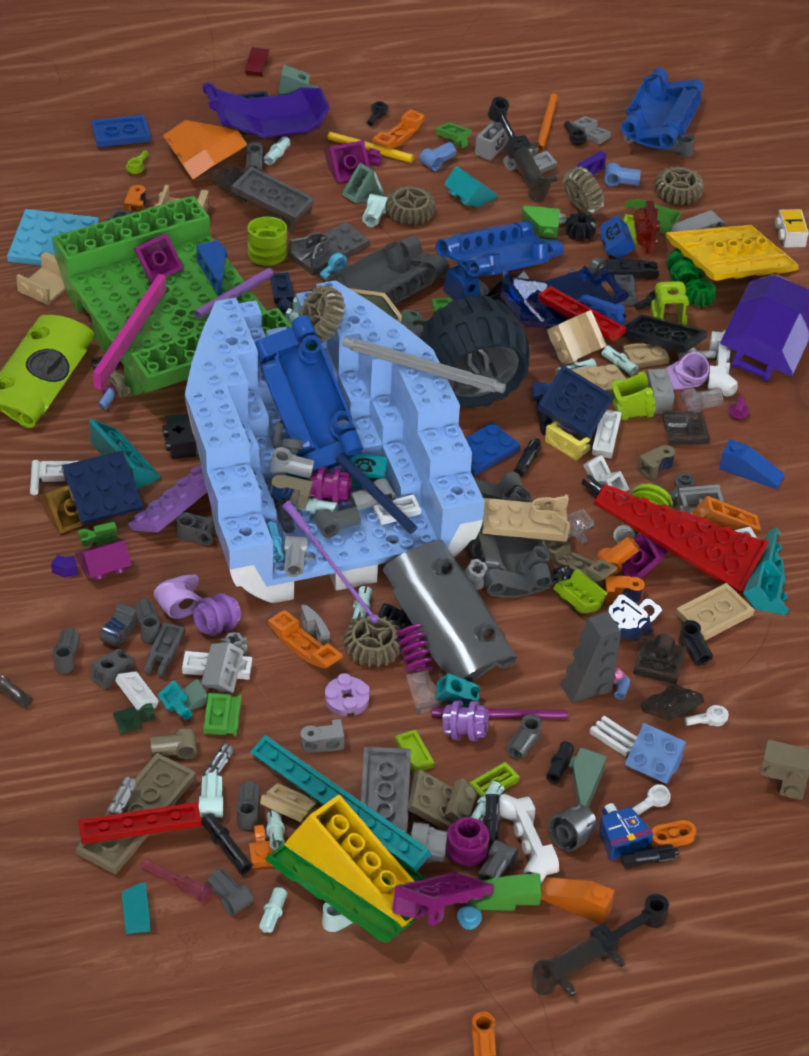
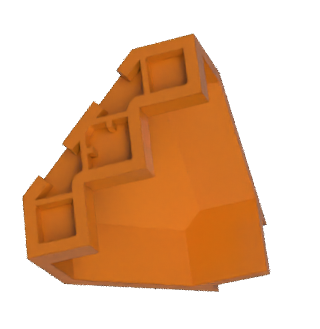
M188 120L183 121L163 135L192 180L247 146L246 141L237 129Z

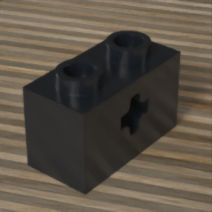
M189 415L165 416L166 425H162L163 437H167L165 439L166 451H170L171 458L196 457V440L192 432Z

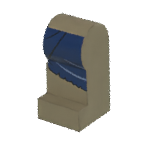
M662 445L641 455L637 470L649 481L657 479L658 472L663 469H670L673 466L675 449L668 445Z
M276 475L271 480L270 496L275 500L298 503L297 508L306 510L313 481Z

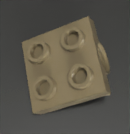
M419 769L414 773L407 810L447 831L452 821L445 815L453 787Z

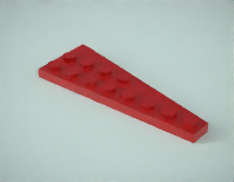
M606 484L602 487L593 503L721 584L727 583L738 594L743 591L769 543L765 539L760 540L751 537V534H743L731 530V527L716 525L705 518L684 511L679 512L670 509L669 506L664 504L662 506L644 497L641 499L629 495L626 491Z

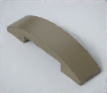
M554 540L546 542L550 560L558 567L570 565V569H573V571L579 569L592 581H601L617 570V566L603 559L595 563L572 552L571 546L567 542Z

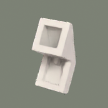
M603 455L596 456L583 465L587 474L592 475L601 485L606 484L623 491L629 490L621 471L611 473Z

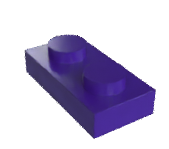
M599 151L578 163L576 167L586 168L588 172L594 175L605 168L606 153Z

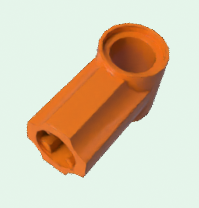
M628 535L613 548L600 550L597 554V560L603 559L617 566V570L609 575L613 576L621 571V564L640 551V547Z
M478 1012L473 1017L470 1033L473 1044V1056H496L495 1019L488 1012Z

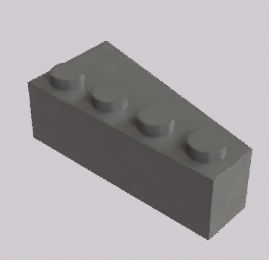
M609 612L588 618L579 639L581 644L578 648H575L573 653L574 661L566 669L568 675L560 683L571 703L612 691L621 629Z

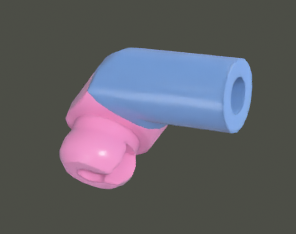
M615 668L613 683L617 688L614 696L619 700H623L629 689L630 680L620 668Z

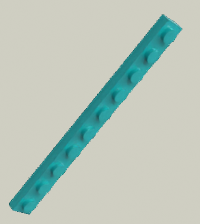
M264 735L250 751L253 757L321 805H325L340 794L385 848L417 872L432 854L427 847L268 736Z

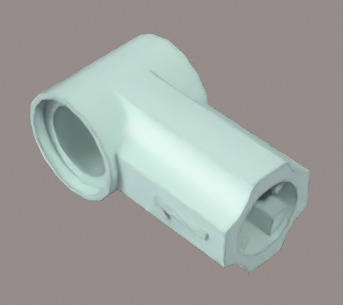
M374 194L369 195L367 208L362 216V221L366 226L373 227L378 225L382 214L387 212L386 201L388 197Z
M208 773L202 777L201 796H199L201 818L208 814H214L215 818H223L222 777L217 775V773Z

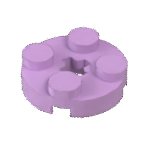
M340 674L338 678L329 682L325 688L326 706L331 712L339 716H347V713L358 715L369 705V686L360 679L351 677L349 674ZM349 694L351 697L343 698V695Z

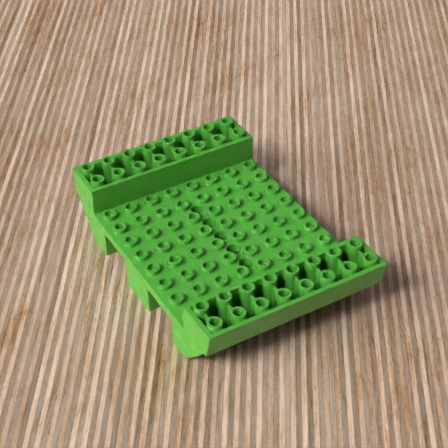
M194 196L185 197L52 237L55 259L57 260L69 301L77 313L87 310L92 318L94 338L103 352L106 353L151 286L133 248L165 233L168 234L184 269L165 277V292L167 293L162 296L120 360L124 365L125 382L130 387L133 396L188 380L201 333L210 315L209 313L201 319H197L194 315V310L220 296L216 294L197 262L196 245L214 240L210 236V217ZM225 258L222 294L245 282L227 258ZM251 289L236 298L238 304L257 301L262 313V329L265 336L266 330L282 327L288 329L292 327L279 308L266 311Z

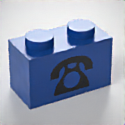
M615 215L599 227L602 234L600 238L606 245L604 249L610 257L613 256L615 259H621L636 248L628 225L618 215Z

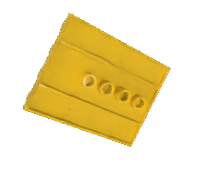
M752 225L666 232V238L671 245L679 248L681 253L691 259L695 266L703 269L709 278L716 281L732 277L738 279L752 275L782 274L799 269V265Z

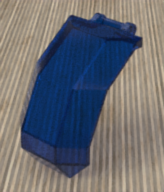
M586 265L579 271L547 281L512 277L504 271L500 294L501 298L521 323L526 327L550 329L570 319L538 301V294L549 286L575 300L583 295H589L618 304L629 297V293L626 289L621 288L612 277V272L608 268L603 269L598 275L594 276ZM607 281L616 294L611 297L601 285L602 282Z

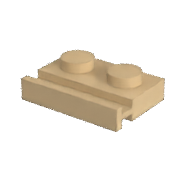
M644 342L623 346L622 352L625 353L627 359L638 365L639 369L669 364L670 357L666 350L660 346L648 345Z
M277 783L267 791L266 795H262L260 804L302 822L303 818H307L317 809L318 802Z

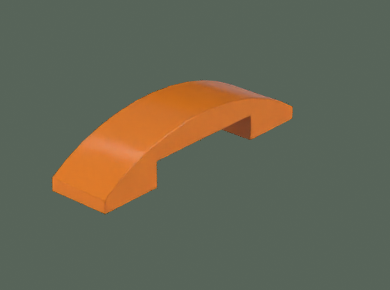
M410 109L401 116V123L387 133L381 131L372 138V142L387 148H396L414 135L425 120L426 115Z
M286 610L268 620V624L283 643L306 662L320 668H327L343 658V654L329 643L323 646L299 627V620Z

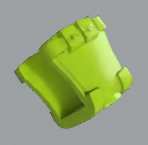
M683 282L657 283L655 286L656 297L651 302V316L663 319L665 304L675 303L679 323L687 325L686 306H689V300L685 293V284ZM668 291H675L678 294L671 295Z
M645 371L638 372L637 375L630 378L618 379L612 382L613 396H615L613 398V406L615 411L622 412L621 420H628L630 417L647 416V418L654 416L656 411L655 397L651 387L648 388V379Z

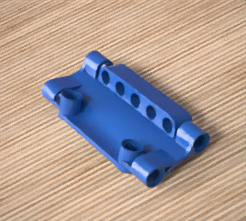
M527 220L454 234L449 238L438 240L435 245L439 256L456 261L465 269L470 277L497 275L526 266L547 263L549 259L560 257L564 252V246L560 241L543 240L537 237L532 223Z

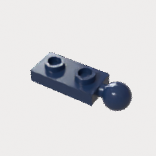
M289 272L274 273V276L270 278L274 304H278L277 308H279L282 314H286L288 308L293 309Z

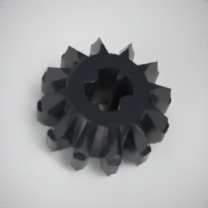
M577 212V214H571L565 222L566 235H569V239H576V241L582 240L584 242L585 239L591 240V237L596 233V219L592 218V215H586V213L580 214Z

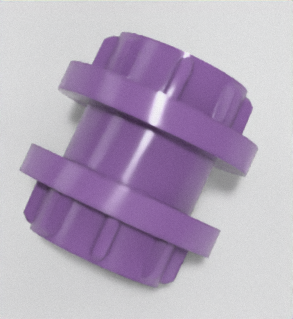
M224 593L214 595L213 598L201 599L193 611L196 627L200 632L209 636L218 635L222 630L225 632L233 630L241 618L240 606L236 599Z
M454 701L452 705L445 707L443 712V731L447 736H451L453 741H460L462 735H468L470 741L477 742L479 738H484L487 735L489 725L488 709L485 706H480L478 701H471L469 707H464L462 701Z

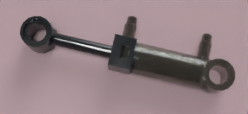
M495 97L492 100L487 115L490 120L502 123L509 137L505 151L509 159L513 158L529 188L528 195L530 199L535 202H542L548 194L551 183L557 182L558 178L556 176L543 177L530 152V149L540 146L539 142H529L526 135H515L506 117L509 102L503 97Z
M660 894L649 895L645 900L642 914L611 931L605 923H602L590 930V936L550 960L538 961L533 967L532 989L538 994L547 995L552 993L556 985L559 984L570 996H575L577 991L567 979L600 958L603 962L610 958L619 967H623L625 961L617 952L619 938L644 923L652 928L662 927L667 920L669 901Z

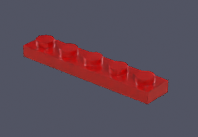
M552 286L538 294V301L570 319L591 310L602 336L612 342L625 334V326Z
M198 802L78 820L82 845L202 826Z

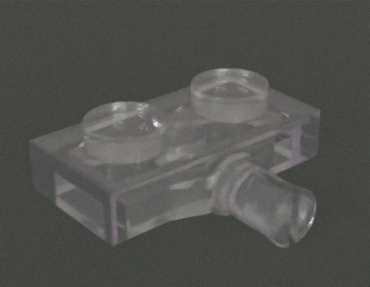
M584 509L568 514L567 521L570 523L568 538L575 536L583 544V542L586 543L588 541L583 532L593 529L594 521Z
M428 670L406 675V681L416 713L421 714L430 712L431 708H439L438 700H435L437 685H434L431 681Z

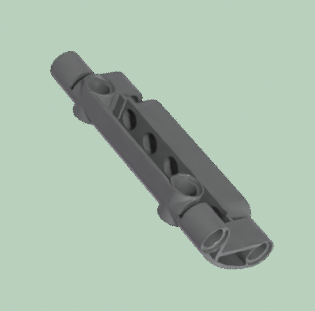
M410 235L399 242L386 244L383 248L329 275L326 278V282L338 281L347 288L385 293L395 305L431 285L435 278L450 269V265L445 257L423 253L419 239L415 235Z
M516 472L505 474L498 484L474 479L483 498L532 503L530 493L523 488L520 475ZM481 525L476 539L468 543L472 559H479L481 562H485L487 566L483 579L487 593L491 596L505 598L528 596L547 590L553 585L552 575L548 566L550 554L543 539L482 534Z
M442 540L428 542L412 548L385 565L383 571L394 588L392 591L411 623L413 625H423V627L418 629V632H425L426 634L421 639L428 642L426 647L444 672L473 683L495 665L500 668H507L516 662L517 656L507 642L505 633L463 568L457 564ZM495 633L494 638L490 640L491 635Z

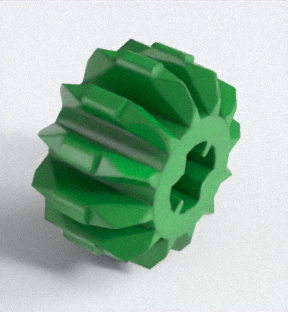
M697 277L696 280L690 279V282H687L685 285V293L688 297L689 305L694 304V307L700 306L703 308L704 305L710 307L711 303H714L716 299V286L713 285L712 281H706V278L700 279Z

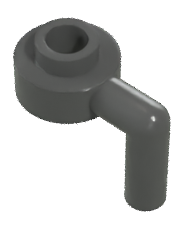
M598 256L595 257L590 263L586 275L572 268L569 270L568 275L583 284H588L594 276L597 277L604 273L606 269L605 260Z
M274 424V449L284 447L292 454H298V451L303 450L302 440L282 439L283 424Z

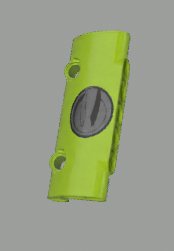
M58 315L39 316L0 371V411L24 427L33 428L86 353L87 348L95 337L93 330L67 317Z

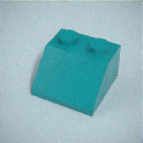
M457 166L444 183L449 188L448 192L456 198L459 195L461 197L460 201L468 207L471 204L477 208L498 196L475 177Z

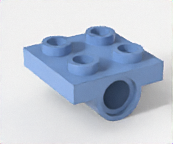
M644 723L625 765L668 785L672 774H675L681 763L682 752L687 742Z

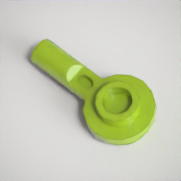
M144 150L137 158L130 159L126 165V170L133 175L144 171L143 162L149 156V152Z

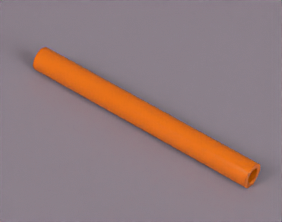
M554 93L549 96L536 148L538 152L544 151L558 100L557 94Z

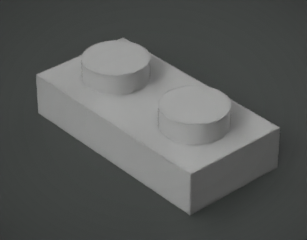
M544 151L518 162L516 168L527 180L556 168L557 162L548 151Z

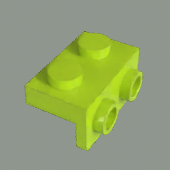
M579 569L574 570L569 580L560 581L553 588L560 594L562 599L570 602L576 611L583 614L599 611L607 596L605 590Z

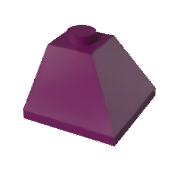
M364 140L331 146L324 150L328 169L337 183L349 181L359 163L370 168Z
M167 233L133 248L150 284L153 283L159 274L167 277L184 269Z
M638 533L633 539L639 545L640 551L621 564V570L624 576L641 579L664 559L667 550L641 533Z

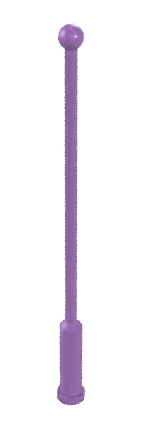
M291 501L284 503L282 508L288 512L301 531L309 536L370 616V621L372 623L378 622V616L371 612L310 532L308 524L293 506V503Z

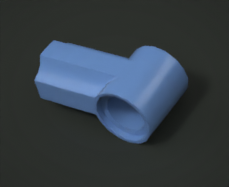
M448 142L434 150L430 148L424 149L420 154L419 160L431 170L437 171L444 161L456 156L457 150L454 144Z
M610 163L605 168L604 182L610 187H615L618 184L639 186L641 170L621 168L617 163Z

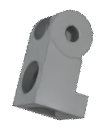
M341 719L332 720V725L304 727L301 730L302 749L308 753L344 750V733Z

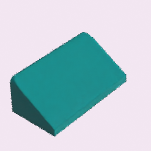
M143 882L122 892L126 934L150 932L146 882Z

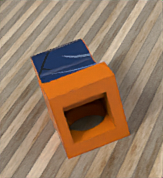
M133 185L130 187L124 201V210H130L133 213L144 210L146 203V189L144 186Z
M630 576L606 577L602 588L607 592L604 605H612L619 595L626 596L634 603L641 601L645 588L644 581L638 577Z

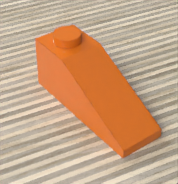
M706 496L692 511L693 515L710 520L711 523L722 527H731V530L751 527L754 533L761 531L757 515Z
M546 877L541 885V900L598 924L605 922L612 909L615 890L594 881Z

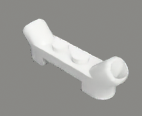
M712 331L709 351L716 352L717 362L716 366H710L707 389L718 390L725 397H730L735 394L738 388V382L729 375L730 363L726 362L730 359V348L720 344L725 331Z
M502 794L500 798V816L513 822L515 835L520 837L522 841L523 853L528 855L530 859L523 874H540L542 883L546 875L558 873L559 871L556 852L552 844L542 846L533 826L535 807L530 797L516 799L507 794Z

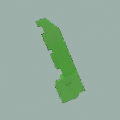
M641 199L629 200L625 204V208L633 207L635 211L647 215L651 213L654 217L652 228L657 232L664 234L671 232L673 227L670 224L671 220L674 224L680 222L682 212Z

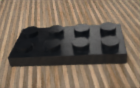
M641 314L625 325L626 331L622 335V337H626L629 340H637L648 345L660 346L663 349H672L679 353H686L707 338V330Z

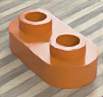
M687 820L657 825L651 830L653 832L651 845L659 847L672 844L673 847L691 844L695 840L696 827Z

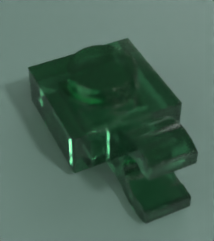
M152 703L143 705L138 711L135 707H130L113 713L120 735L142 729V723L151 722L156 719Z

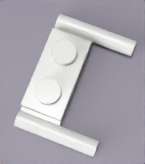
M33 460L30 494H38L39 478H42V482H65L61 470L62 465L78 461L40 462Z

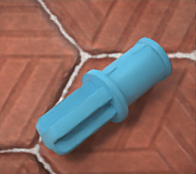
M269 521L266 526L273 541V562H277L276 555H278L280 562L284 559L281 546L283 540L279 536L277 524Z

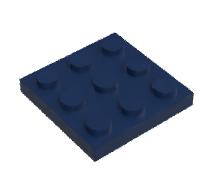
M563 365L536 409L579 436L590 439L615 396Z
M123 450L62 465L61 470L81 525L142 510L143 504Z

